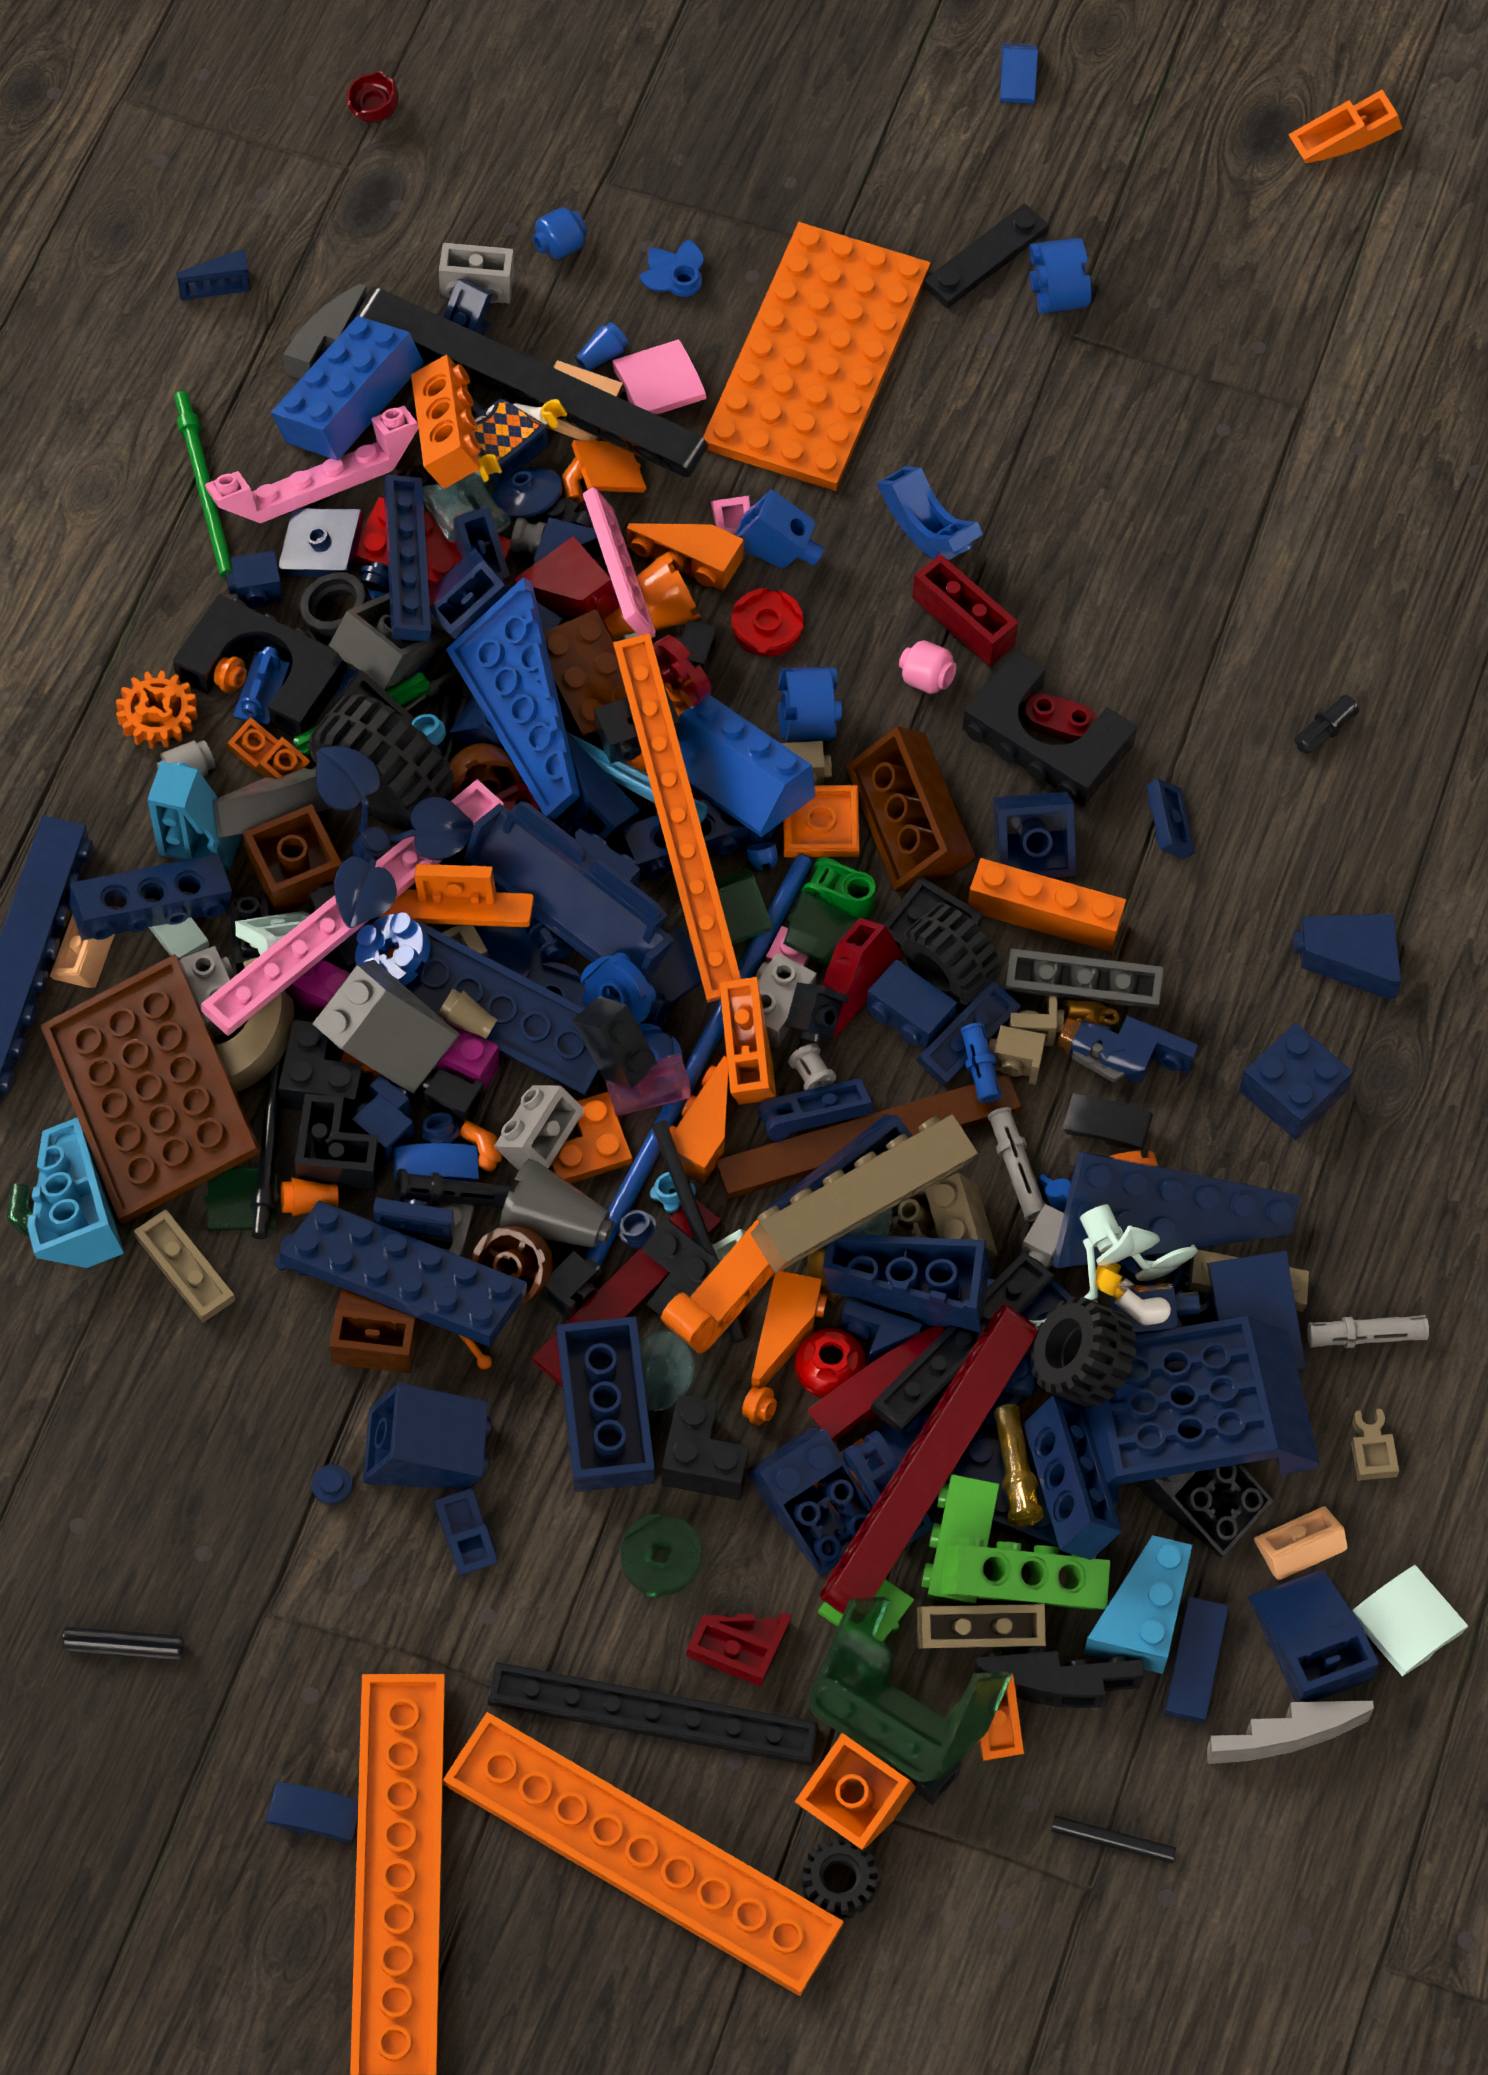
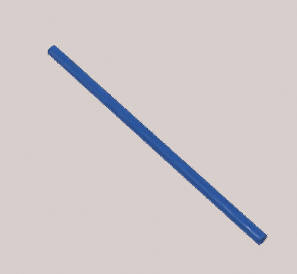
M799 854L793 861L738 965L741 979L754 977L813 866V861L807 856ZM719 1000L654 1124L666 1120L670 1128L672 1125L675 1126L686 1102L690 1098L724 1034L721 1000ZM651 1128L608 1209L610 1211L609 1220L614 1221V1227L606 1243L600 1241L596 1248L588 1247L582 1257L583 1259L586 1257L591 1258L599 1267L620 1229L621 1219L629 1213L661 1152L653 1128Z

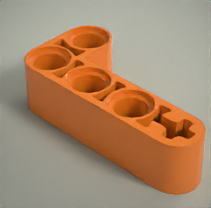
M758 1219L690 1297L684 1292L679 1293L668 1303L662 1312L661 1320L668 1329L698 1354L706 1352L718 1340L775 1273L750 1234L759 1224Z

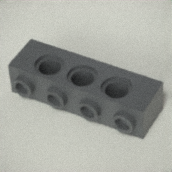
M1011 949L1006 991L1158 1010L1164 967Z

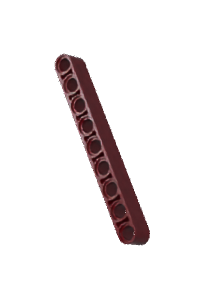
M1002 1305L986 1325L820 1592L819 1598L852 1622L861 1617L873 1600L1037 1335L1038 1327L1009 1305Z

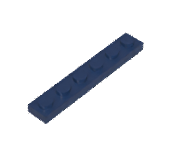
M386 474L384 501L392 638L429 642L431 618L422 478Z

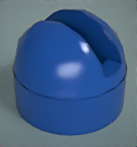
M761 842L746 848L748 861L757 871H763V864H767L770 870L777 863L778 853L775 842Z

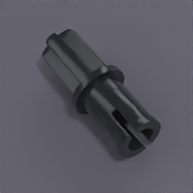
M1343 695L1325 712H1318L1314 717V721L1295 736L1294 741L1297 749L1300 752L1303 751L1309 754L1328 737L1333 738L1338 735V729L1359 712V707L1354 699L1348 695Z

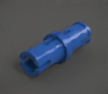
M980 1022L968 1024L962 1027L960 1032L968 1057L965 1064L967 1071L972 1073L977 1100L981 1103L997 1101L1002 1097L994 1068L997 1065L995 1055L990 1052L985 1025Z

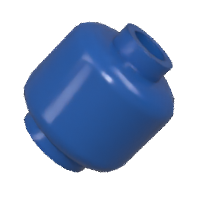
M560 207L536 221V234L532 238L535 247L541 254L546 253L552 259L559 260L582 248L584 237L587 235V229L578 212H571L568 208Z

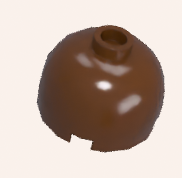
M488 743L474 744L462 749L449 763V768L454 773V785L449 793L451 800L477 779L494 795L513 785L523 783V779L508 753L504 749Z
M519 1225L500 1227L483 1236L475 1247L472 1258L474 1262L527 1282V1294L520 1304L528 1302L544 1290L553 1270L551 1250L544 1238L533 1229Z

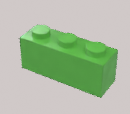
M951 1474L950 1484H944L941 1488L937 1507L944 1508L942 1524H933L929 1547L937 1548L934 1564H925L921 1587L929 1588V1599L963 1606H976V1598L940 1595L944 1546L959 1545V1538L983 1539V1547L988 1546L999 1484Z

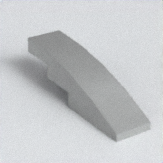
M1373 1701L1291 1702L1286 1718L1251 1719L1246 1735L1211 1736L1206 1748L1207 1763L1252 1761L1291 1753L1333 1739L1368 1722L1374 1709Z

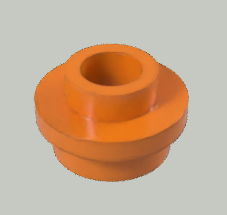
M235 656L222 658L214 671L215 684L220 686V689L226 693H233L241 688L247 677L244 661Z
M753 1387L746 1395L742 1406V1415L748 1418L751 1424L760 1426L773 1417L777 1407L773 1390L768 1387H762L761 1389Z

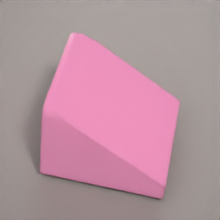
M749 496L712 501L711 508L715 526L735 534L742 516L750 509Z

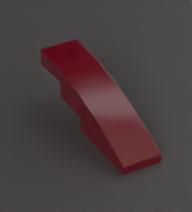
M932 1326L919 1335L905 1341L840 1384L810 1407L807 1412L821 1429L827 1430L834 1443L863 1420L870 1423L878 1416L870 1410L872 1402L945 1330L941 1326Z

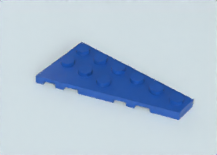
M523 577L458 637L446 651L491 727L496 732L544 816L555 820L580 797V792L531 580Z

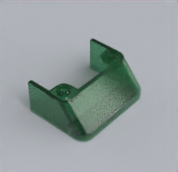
M885 1597L850 1598L809 1692V1707L818 1719L840 1733L845 1734L918 1782L936 1781L943 1777L986 1735L1012 1675L1006 1671L973 1674L962 1700L953 1707L947 1720L887 1682L893 1668V1655L890 1648L874 1636L890 1600Z

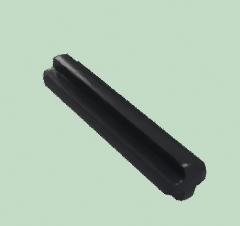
M66 1627L62 1637L63 1649L72 1652L173 1660L181 1659L184 1653V1640L179 1635Z

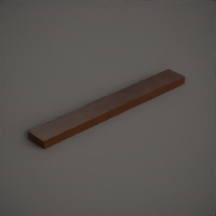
M1005 1074L997 1077L1002 1097L994 1102H978L975 1084H971L716 1160V1168L728 1199L809 1175L885 1114L898 1115L914 1136L919 1133L917 1128L921 1124L935 1116H938L941 1121L953 1114L961 1128L966 1129L989 1122L988 1115L999 1108H1011L1012 1115L1020 1113L1021 1105L1009 1075Z

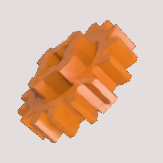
M148 671L145 672L144 681L140 682L135 677L131 679L132 689L121 688L122 699L116 700L118 724L122 725L123 733L126 737L133 735L136 745L141 744L143 740H148L149 749H153L156 741H161L163 746L167 748L171 738L178 742L183 741L182 730L192 732V720H197L198 718L195 694H191L188 682L180 685L178 675L175 674L168 680L165 678L164 671H160L157 678H152Z

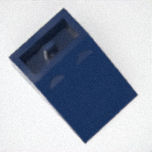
M808 1429L746 1470L767 1507L820 1576L838 1564L872 1509L826 1429ZM827 1502H830L832 1504L835 1511L831 1508L829 1504H827Z
M1323 1569L1248 1597L1295 1702H1314L1373 1680L1379 1666L1375 1653L1363 1627Z

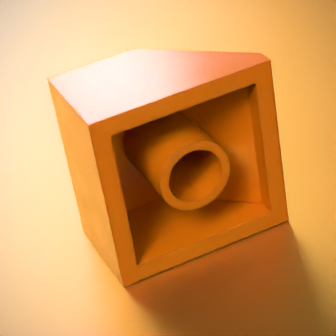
M842 1733L801 1791L795 1803L858 1848L864 1850L893 1822L916 1786L905 1776Z

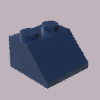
M1068 792L993 797L994 835L998 863L1049 878L1076 876L1074 803Z

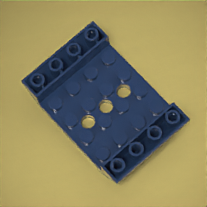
M1250 1316L1136 1335V1342L1133 1345V1348L1136 1349V1355L1132 1359L1131 1365L1133 1367L1130 1374H1127L1123 1387L1116 1390V1395L1110 1400L1105 1399L1102 1405L1084 1406L1113 1503L1120 1502L1118 1485L1237 1464L1276 1458L1280 1475L1320 1468L1289 1331ZM1173 1361H1181L1187 1365L1185 1369L1179 1372H1172L1165 1368L1167 1364ZM1180 1394H1188L1194 1398L1187 1405H1178L1172 1401ZM1194 1427L1199 1429L1201 1434L1196 1438L1187 1439L1182 1437L1180 1432L1185 1428Z

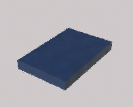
M1287 1251L1207 1263L1216 1321L1250 1316L1289 1331L1297 1370L1306 1368Z

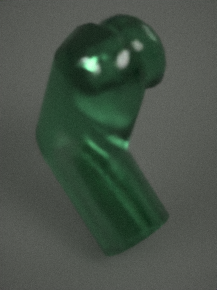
M12 1184L9 1191L7 1220L21 1234L29 1236L27 1228L28 1216L33 1213L28 1208L30 1188L24 1184Z

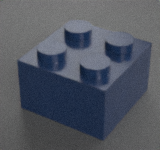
M1295 1022L1244 1070L1239 1092L1293 1139L1297 1140L1347 1092L1353 1071Z

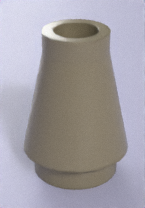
M455 989L451 990L437 1014L445 1019V1022L450 1026L477 1034L484 1039L488 1037L498 1020L491 1016L464 990L460 993Z

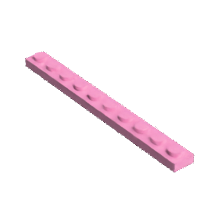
M478 779L450 801L472 820L473 825L499 803L504 806V803ZM415 836L402 840L376 861L375 867L385 868L392 874L397 887L396 898L415 883L416 864L434 865L442 861L428 860L419 856L414 847ZM334 895L201 1003V1012L229 1036L368 921L353 928H348L339 913Z

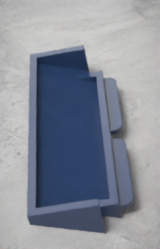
M521 801L510 811L499 803L475 822L464 855V863L468 866L492 867L495 887L503 893L532 894L534 897L532 916L591 962L605 955L613 956L616 953H624L641 971L647 983L650 982L675 940L660 928L668 914L661 910L656 901L604 861L597 860L590 855L581 843L527 802Z

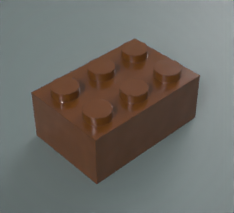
M597 609L544 632L565 729L586 742L598 738L594 728V708L627 698L613 640Z

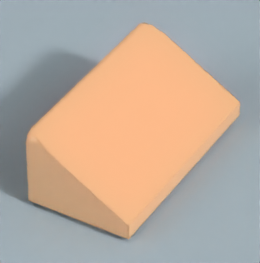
M72 914L50 977L54 980L95 988L115 934L102 940L93 938L81 941Z
M1326 1506L1254 1537L1257 1547L1277 1580L1287 1578L1347 1550L1344 1527Z

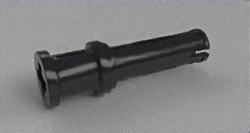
M398 1169L394 1182V1201L419 1200L426 1202L430 1207H436L441 1202L503 1208L509 1191L514 1192L515 1187L513 1185L443 1179V1176L438 1172H431L430 1175L410 1174L406 1169Z

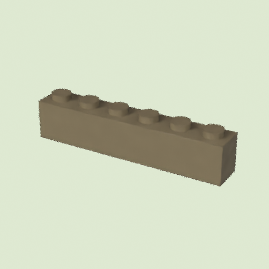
M951 1114L941 1121L938 1116L932 1117L917 1128L919 1133L910 1138L906 1134L898 1136L886 1145L888 1150L876 1156L875 1152L872 1151L854 1163L856 1168L845 1174L840 1169L826 1177L822 1181L824 1186L812 1192L810 1187L794 1195L790 1199L792 1204L780 1210L776 1205L757 1217L759 1224L750 1234L775 1274L967 1166L978 1153L954 1115Z

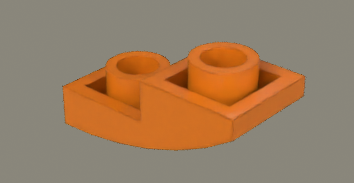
M251 717L225 746L228 751L265 778H282L305 768L310 762L307 757L283 737L277 740Z

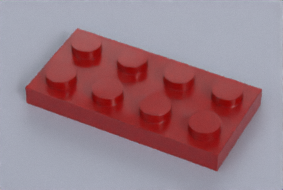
M378 498L359 537L354 563L371 566L372 562H377L388 566L384 498ZM424 512L428 586L432 588L462 559L455 546L454 521ZM498 536L507 565L512 554L510 550L511 540Z

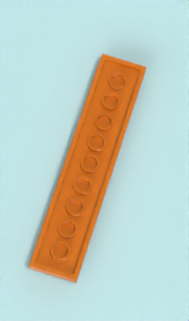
M362 1674L350 2075H437L445 1674Z
M488 1712L443 1779V1785L800 1997L843 1927L844 1921Z

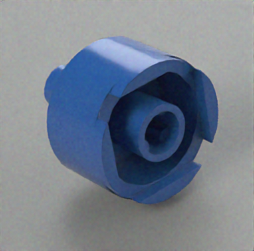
M1068 238L1030 244V259L1032 265H1035L1036 270L1029 273L1032 292H1039L1036 296L1039 314L1076 310L1090 306L1091 281L1090 275H1086L1084 263H1088L1082 239Z
M803 667L781 669L778 679V691H782L781 702L777 703L779 729L782 739H785L784 742H813L836 739V722H840L842 718L841 700L834 699V690L837 689L838 682L836 668Z

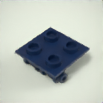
M531 916L529 927L474 925L488 951V958L520 975L529 969L533 971L537 968H542L544 963H557L573 955L569 946L562 938L533 916Z

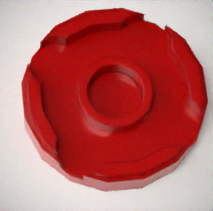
M759 588L746 593L736 602L731 615V632L737 644L747 652L758 656H777L788 652L798 643L803 632V611L798 602L787 592L781 590L775 592L769 591V588Z

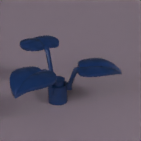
M342 746L324 747L316 752V785L324 802L334 809L343 811L353 809L359 802L362 805L361 822L358 826L361 834L353 843L355 856L349 857L339 866L334 880L335 898L339 913L348 928H353L363 922L381 916L389 910L395 901L397 887L392 874L385 868L375 867L376 861L388 851L390 846L415 836L414 847L419 856L428 860H443L455 855L467 845L474 825L472 820L454 803L444 798L430 797L421 800L411 811L410 823L413 829L389 837L379 827L369 828L367 826L369 801L366 796L373 794L380 786L379 773L374 763L363 753Z

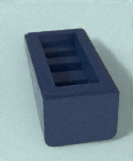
M245 249L231 252L176 273L180 300L251 291Z

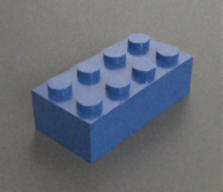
M357 316L272 410L271 415L286 443L338 461L372 423L371 418L379 415L409 381L411 374L416 372L424 362L410 332Z

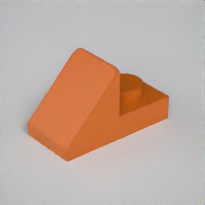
M1013 1674L972 1680L971 1704L976 1716L983 1761L1024 1754Z

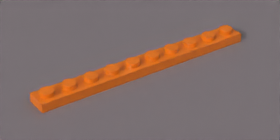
M650 633L613 642L707 1003L721 1000L719 982L738 980L741 977Z

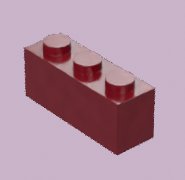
M939 554L914 575L912 599L989 667L1016 645L1019 622L942 554Z

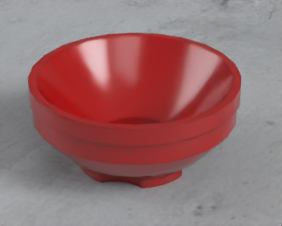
M835 1328L820 1329L809 1334L799 1345L795 1355V1374L799 1383L806 1391L814 1396L823 1398L840 1384L865 1368L866 1357L860 1342L853 1335ZM834 1346L842 1351L843 1358L839 1363L829 1365L820 1359V1351L824 1347Z

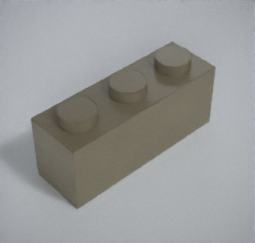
M1045 1604L917 1607L918 1649L1046 1646Z

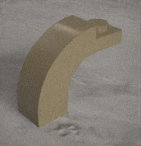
M258 957L244 961V967L246 968ZM285 991L281 992L253 1015L235 1037L217 1045L236 1093L264 1078L279 1062L288 1046L294 1019L293 999Z

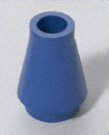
M609 322L606 326L600 325L583 349L575 356V360L582 369L591 371L624 353L623 348L628 344V341L622 331L612 322Z

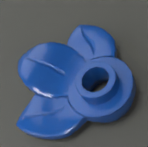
M686 240L679 247L676 254L650 247L648 252V266L650 270L640 274L639 279L648 289L653 291H671L673 294L681 297L692 296L702 286V276L699 271L703 265V255L691 240Z

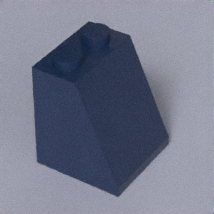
M403 1383L396 1384L369 1408L363 1483L370 1485L468 1489L484 1477L488 1467V1455L484 1454L485 1440L491 1429V1418L487 1416L488 1402Z

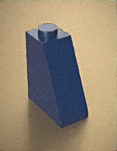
M1393 914L1302 917L1299 931L1293 932L1294 954H1300L1301 968L1387 999H1396L1401 984Z

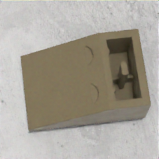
M960 1173L942 1179L858 1227L860 1235L985 1240L988 1257L991 1258L998 1255L978 1186Z

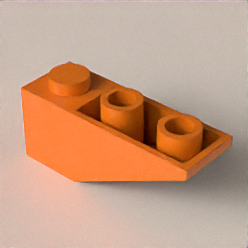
M629 523L627 527V547L635 554L656 560L660 556L669 553L673 560L671 563H673L676 571L678 570L695 578L706 587H715L724 591L744 559V539L712 524Z
M723 1056L717 1067L710 1066L702 1080V1090L697 1097L692 1095L686 1102L682 1110L683 1119L677 1127L672 1125L669 1128L686 1174L705 1184L715 1169L716 1160L721 1159L724 1155L729 1075L726 1056Z

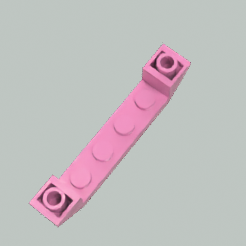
M405 406L391 408L383 414L371 418L377 442L371 445H363L356 451L343 455L338 461L328 459L323 464L305 471L295 472L290 477L278 482L262 485L252 492L239 471L221 475L216 480L206 483L205 487L219 508L255 522L263 523L391 472L395 469L417 432L418 424Z

